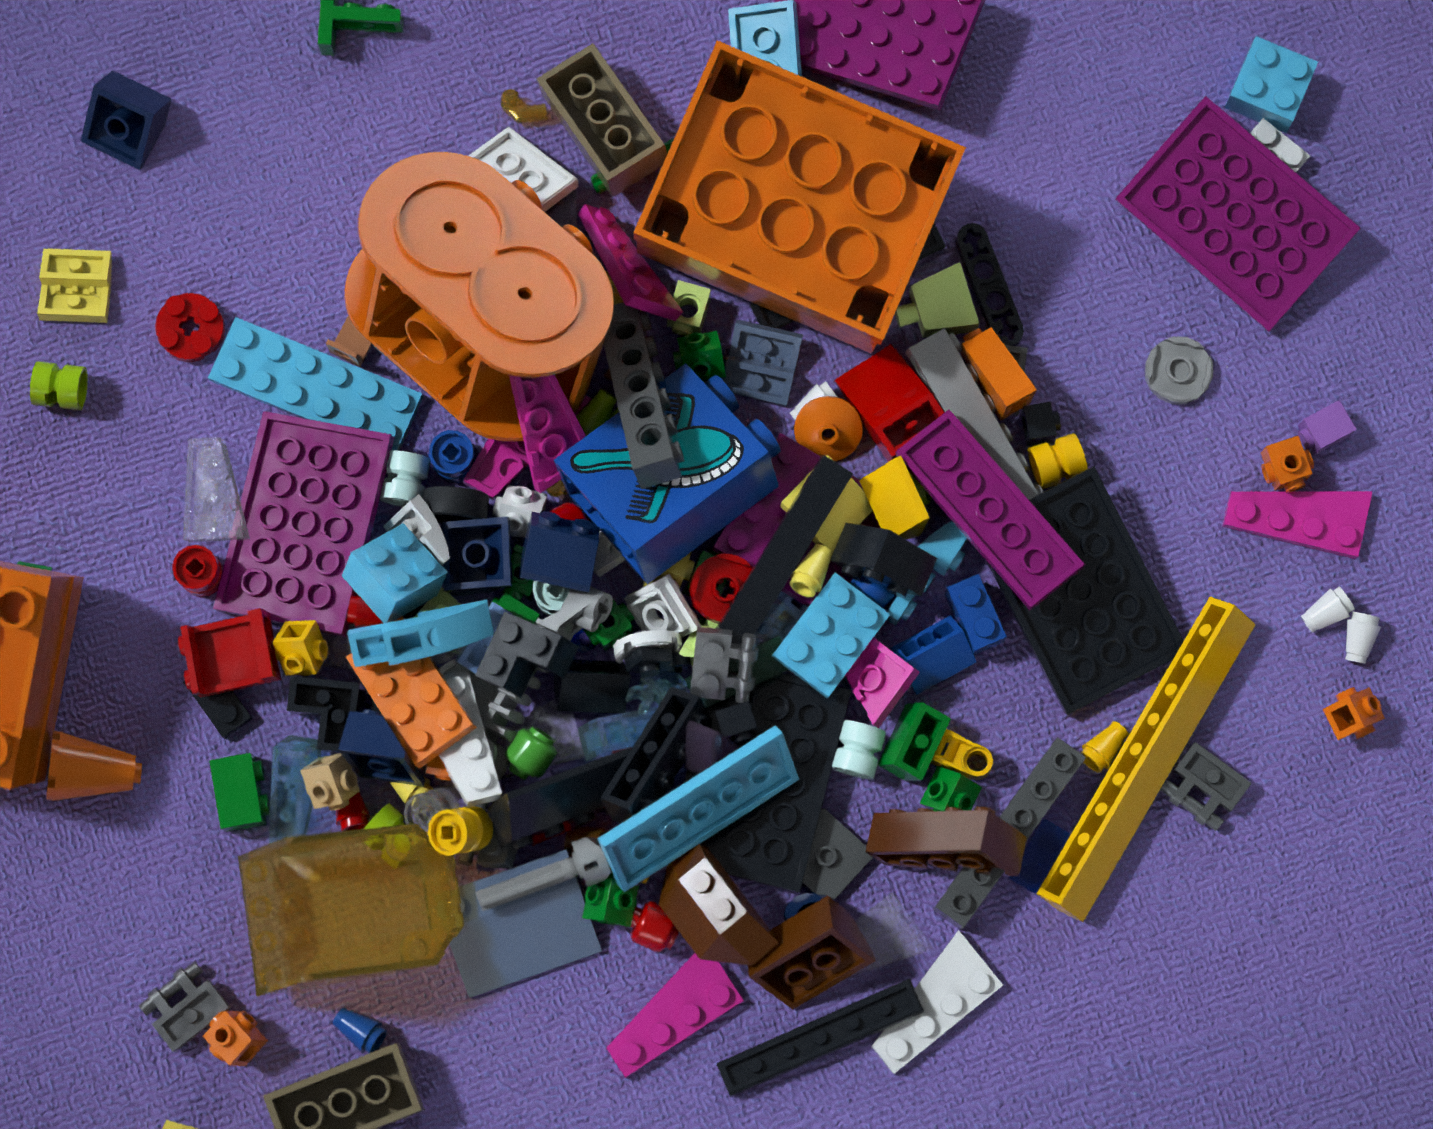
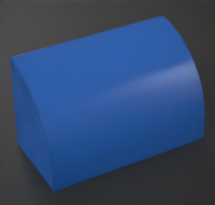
M951 615L891 647L893 652L920 672L910 685L916 695L977 662L964 631Z

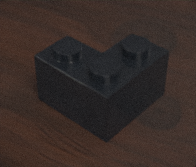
M852 523L845 524L830 561L842 567V574L856 580H860L861 576H863L865 579L877 584H882L883 582L888 585L886 590L889 593L901 598H906L907 594L922 596L937 560L933 555L891 530Z
M504 612L475 676L498 689L521 698L536 667L565 678L579 646L562 635Z
M291 676L287 711L293 714L320 716L317 749L323 752L340 753L338 748L349 711L363 712L366 688L364 685L354 682Z

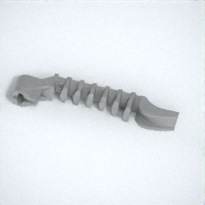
M591 586L589 593L570 589L561 609L543 620L538 618L536 624L571 641L573 635L581 629L595 632L599 624L608 618L613 605L612 596ZM536 667L527 687L539 689L541 682L538 678L534 677L536 671L549 672ZM497 689L499 693L494 702L489 703V710L484 719H482L498 781L506 772L509 761L505 757L506 749L497 744L496 741L498 737L509 742L513 741L517 732L506 728L505 725L508 720L523 724L525 718L515 708L518 703L530 706L532 702L531 698L525 693L519 698L501 689Z

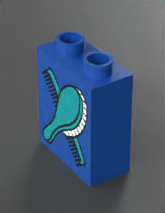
M686 363L666 377L664 382L659 383L660 389L666 388L671 408L666 409L667 415L672 414L678 432L677 435L672 436L673 442H679L684 456V462L679 463L682 477L641 489L632 469L619 412L554 459L567 494L593 524L600 527L601 533L647 584L779 487L771 459L781 452V448L773 434L759 419H755L747 426H744L733 414L740 406L727 384L717 375H714L704 383Z

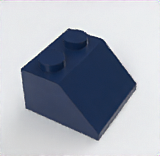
M112 70L93 86L80 142L140 170L165 127L172 98Z
M532 512L522 549L520 578L589 593L599 544L600 527L584 519H576L574 521L563 519L553 512Z
M508 516L441 522V530L450 559L442 565L448 572L443 582V590L454 596L484 594L513 586L510 518Z
M363 710L362 713L349 711L338 750L356 774L362 778L424 787L425 779L414 765L383 715L374 710Z

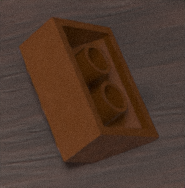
M826 896L771 929L780 944L756 965H748V974L750 979L793 1010L874 963L876 958L850 912L831 897Z

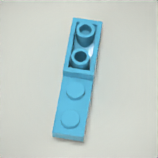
M951 521L931 534L918 547L937 558L933 570L944 576L949 568L955 571L961 563L965 553L960 550L968 539ZM930 574L928 582L923 591L924 593L926 592V590L932 583L933 579L935 578V574ZM907 594L906 598L897 596L887 611L890 614L887 621L895 626L901 618L907 621L917 606V603L912 601L915 595Z
M487 600L418 612V617L348 630V639L355 667L388 661L390 666L448 652L494 635Z

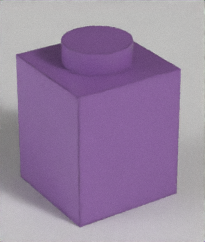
M1340 400L1303 419L1298 425L1300 429L1298 436L1306 449L1311 448L1314 455H1317L1350 437L1357 429Z

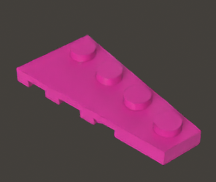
M585 204L577 214L625 305L676 321L683 313V310L643 256L637 253V248L620 227L615 216L606 208H596Z
M509 375L534 489L542 493L561 480L554 459L582 440L586 435L555 375L544 377Z
M585 396L575 416L580 413L592 398ZM488 438L464 478L463 483L474 490L486 493L490 499L494 500L529 465L524 441H498Z
M1373 491L1231 492L1222 527L1357 559Z
M694 953L606 1049L626 1078L743 1002V999L719 962L701 960Z

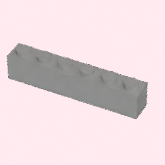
M944 328L908 348L905 352L920 380L933 394L943 411L946 412L950 409L1028 500L1044 492L1037 482L1034 484L1031 482L1026 473L1030 470L1026 459L1020 452L1016 454L1009 443L1013 440L1009 429L1003 422L999 424L992 413L996 411L992 399L987 393L982 394L976 384L979 378L975 369L970 363L965 365L959 354L962 351V347L953 333L948 335Z

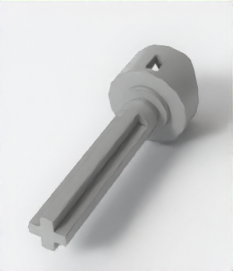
M588 836L571 842L574 852L571 853L573 858L560 860L476 891L482 911L570 880L577 875L581 879H585L587 887L605 881L611 871L598 839Z

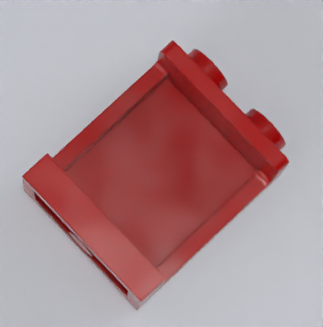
M259 608L247 611L248 615L194 627L189 625L181 626L182 636H178V646L181 655L186 657L188 669L184 670V680L187 689L192 690L194 695L205 697L282 680L279 662L272 643L274 634L270 612Z

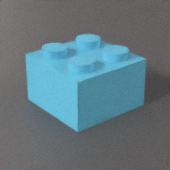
M1255 36L1224 108L1257 122L1264 118L1279 131L1287 133L1294 121L1318 61Z
M402 523L352 551L342 577L383 623L395 621L436 597L448 572L406 525Z

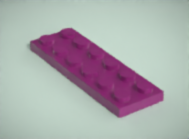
M950 409L896 451V456H902L909 472L1029 610H1032L1084 568V563Z

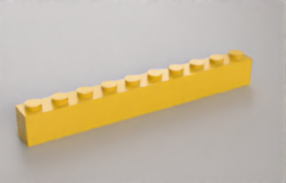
M1209 597L1036 893L1058 911L1084 922L1256 624L1235 605Z

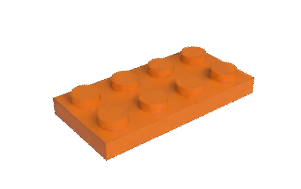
M401 616L396 621L404 620L405 618ZM352 653L346 656V659L406 753L419 769L477 728L431 657L390 666L388 661L355 667Z

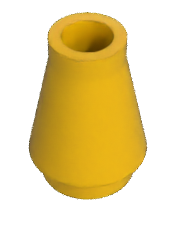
M1113 721L1106 729L1082 745L1083 751L1081 754L1086 757L1083 763L1097 773H1100L1103 769H1109L1123 741L1129 735L1125 727Z

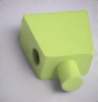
M961 263L954 264L910 286L909 296L911 303L897 307L895 312L899 327L918 322L921 335L924 338H928L944 328L949 335L951 333H970L978 329L979 320Z

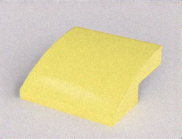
M43 248L39 275L42 284L37 312L39 320L107 323L112 273L111 251Z
M810 473L781 502L780 507L785 512L790 508ZM852 478L848 481L812 540L815 544L826 546L832 553L836 548L845 524L860 525L873 512L865 492Z

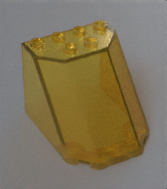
M418 824L284 837L238 856L256 995L263 996L293 992L438 965L452 939L457 937L464 927L463 913L460 910L461 899L458 878L455 876L454 869L456 868L454 855L446 856L438 853L429 841L428 832Z

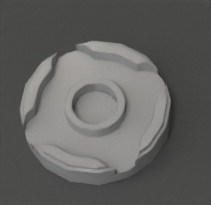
M1170 337L1160 342L1151 350L1145 363V379L1149 389L1160 400L1170 404H1187L1197 400L1206 392L1213 378V362L1210 356H1208V353L1199 342L1188 337Z

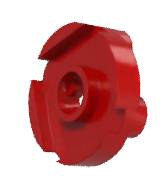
M185 293L179 296H171L166 300L165 305L157 315L155 331L160 345L173 358L183 362H198L220 347L225 335V322L218 307L209 298L196 293ZM193 319L194 323L199 326L198 331H192L191 336H186L185 330L181 327L183 323Z
M722 553L708 558L697 567L690 581V596L693 608L707 620L719 624L752 570V566L745 559L734 554ZM724 580L730 581L729 587L734 589L733 595L728 594L723 598L719 596L720 592L716 590V584L719 585Z

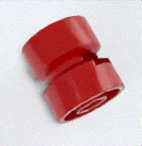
M191 545L178 552L174 558L172 569L174 577L186 591L194 596L205 597L218 591L223 565L206 547Z

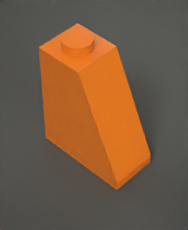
M992 327L985 331L978 328L963 337L965 342L961 344L962 351L960 354L966 364L970 363L975 369L979 378L977 383L983 393H987L992 399L996 408L995 413L1001 421L1023 409V406L1030 405L1036 388Z

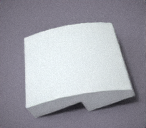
M420 494L410 500L383 526L388 532L404 523L441 565L450 559L447 543L440 525Z

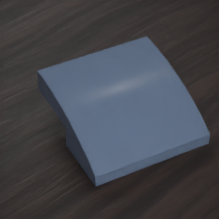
M737 319L725 367L726 377H723V381L733 394L787 406L803 334Z

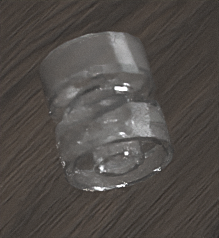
M443 785L412 796L405 805V822L415 836L429 838V822L436 813L447 809L467 807L456 787Z

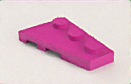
M873 637L845 674V677L851 685L852 692L857 700L862 703L867 711V716L871 723L879 728L920 672Z

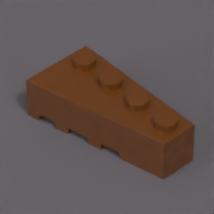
M977 806L974 810L948 807L945 811L918 808L917 812L890 809L888 813H874L865 853L882 864L889 866L927 869L929 863L937 868L957 871L958 865L975 869L977 873L991 874L993 867L1003 869L1008 876H1019L1027 836L995 815L993 809L983 806Z

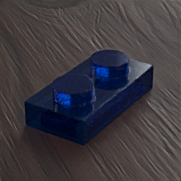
M1043 818L1024 850L1019 876H1009L1008 879L1038 897L1036 893L1071 834Z

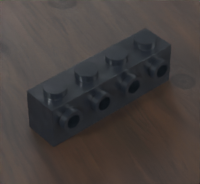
M670 687L600 798L613 821L622 824L661 799L672 788L677 773L682 765L690 759L692 749L709 727L711 718L700 696Z

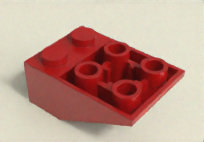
M891 344L834 380L846 400L858 411L862 424L888 462L897 457L896 451L945 413L930 390Z

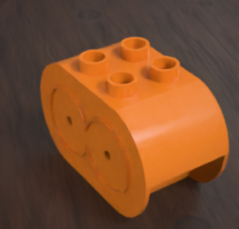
M451 152L422 153L402 159L383 171L371 184L362 200L358 216V236L362 249L353 260L345 282V307L356 329L469 430L483 437L498 441H523L509 375L519 377L555 375L575 414L586 396L612 320L614 303L610 280L600 261L593 255L592 246L587 237L575 226L566 224L561 227L542 210L539 197L529 185L520 180H515L511 183L492 166L467 155Z

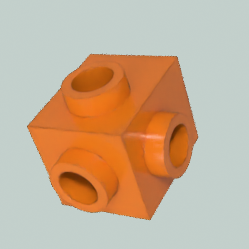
M1299 436L1268 445L1261 452L1264 464L1261 465L1262 474L1267 484L1272 483L1274 491L1285 488L1286 493L1303 488L1306 486L1304 481L1313 474L1311 470L1314 469L1313 458L1308 449H1303Z
M1355 687L1349 688L1335 695L1338 700L1337 702L1323 708L1337 740L1352 734L1355 735L1356 739L1362 738L1376 731L1373 724L1385 719L1381 711L1380 701L1373 695L1370 687L1359 692L1356 691Z
M225 1010L218 1013L210 1021V1028L203 1035V1038L211 1045L209 1047L210 1052L217 1059L225 1061L229 1066H246L268 1041L255 1027L257 1025L256 1020L243 1010Z

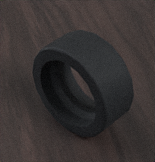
M435 486L424 490L423 500L429 506L438 523L484 519L488 516L489 496L484 492L451 486Z

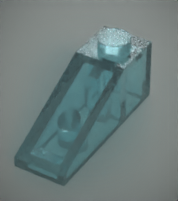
M658 707L596 718L578 727L585 760H596L627 748L632 749Z
M289 735L273 746L269 846L296 851L304 849L313 804L306 792L305 782L300 770L321 757V751L317 749V739Z

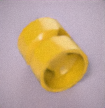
M1074 433L1056 438L1055 444L1052 446L1044 442L1027 449L1033 475L1042 490L1061 483L1063 477L1069 479L1088 469L1082 446Z
M477 806L439 811L432 817L428 827V837L432 847L438 853L446 856L482 850L489 844L493 834L491 818L486 811Z

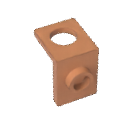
M347 316L335 341L333 342L328 339L326 346L331 354L361 367L372 343L356 329L349 316Z

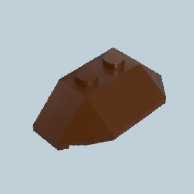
M704 842L667 864L659 905L699 959L754 966L780 944L779 940Z

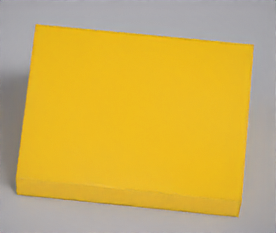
M902 456L892 459L859 480L882 529L891 530L904 539H912L921 535L930 517Z

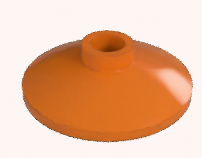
M823 396L815 398L801 408L795 419L794 435L796 442L820 457L821 455H828L834 461L842 460L853 453L862 438V421L858 411L849 402L839 397ZM825 429H832L835 434L831 438H826L822 435V432Z

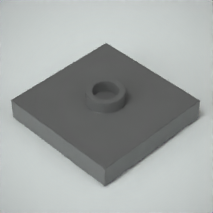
M825 808L821 810L803 885L812 893L824 894L835 900L873 857L865 853L866 846Z

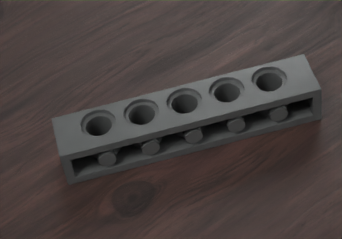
M622 302L613 305L612 320L603 344L632 469L641 489L682 477L679 463L684 462V456L679 442H673L672 436L677 435L678 432L672 414L667 415L666 409L671 408V403L666 388L660 389L659 383L664 382L665 379L659 361L654 362L653 357L658 355V350L653 336L647 335V331L652 330L648 313L626 306Z
M1057 737L999 817L1027 836L1028 839L1086 757ZM963 866L933 910L962 930L1004 873V870L992 867L991 874L977 873L975 869Z

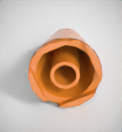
M53 731L46 800L56 801L133 790V784H140L142 763H136V755L61 731Z

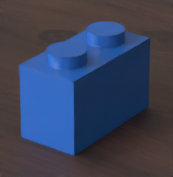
M979 574L946 588L944 595L957 624L964 631L974 655L1004 643L1007 636Z

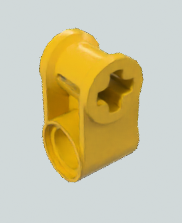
M946 729L931 764L955 771L971 780L977 781L989 775L993 764V757L984 746L969 741L958 733ZM949 743L944 755H941L945 744ZM976 754L984 757L987 763L986 768L978 772L971 770L967 765L968 758Z

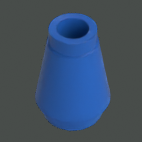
M345 1007L337 1013L333 1020V1026L338 1028L362 1053L377 1051L387 1035V1030L382 1028L381 1022L348 1010Z

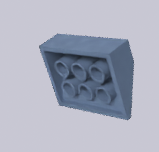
M567 849L433 896L469 998L602 952L592 921L582 918L585 900L577 877L482 911L476 891L570 858Z

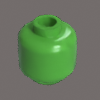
M532 726L531 729H520L505 752L506 759L511 763L508 769L523 780H526L528 776L534 778L542 777L557 755V750L553 745L555 739L535 726Z

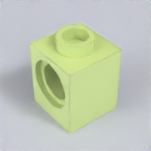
M678 280L673 298L680 308L689 304L696 307L698 311L690 318L680 315L676 321L667 319V326L672 328V332L681 336H687L694 332L701 333L711 299V289Z

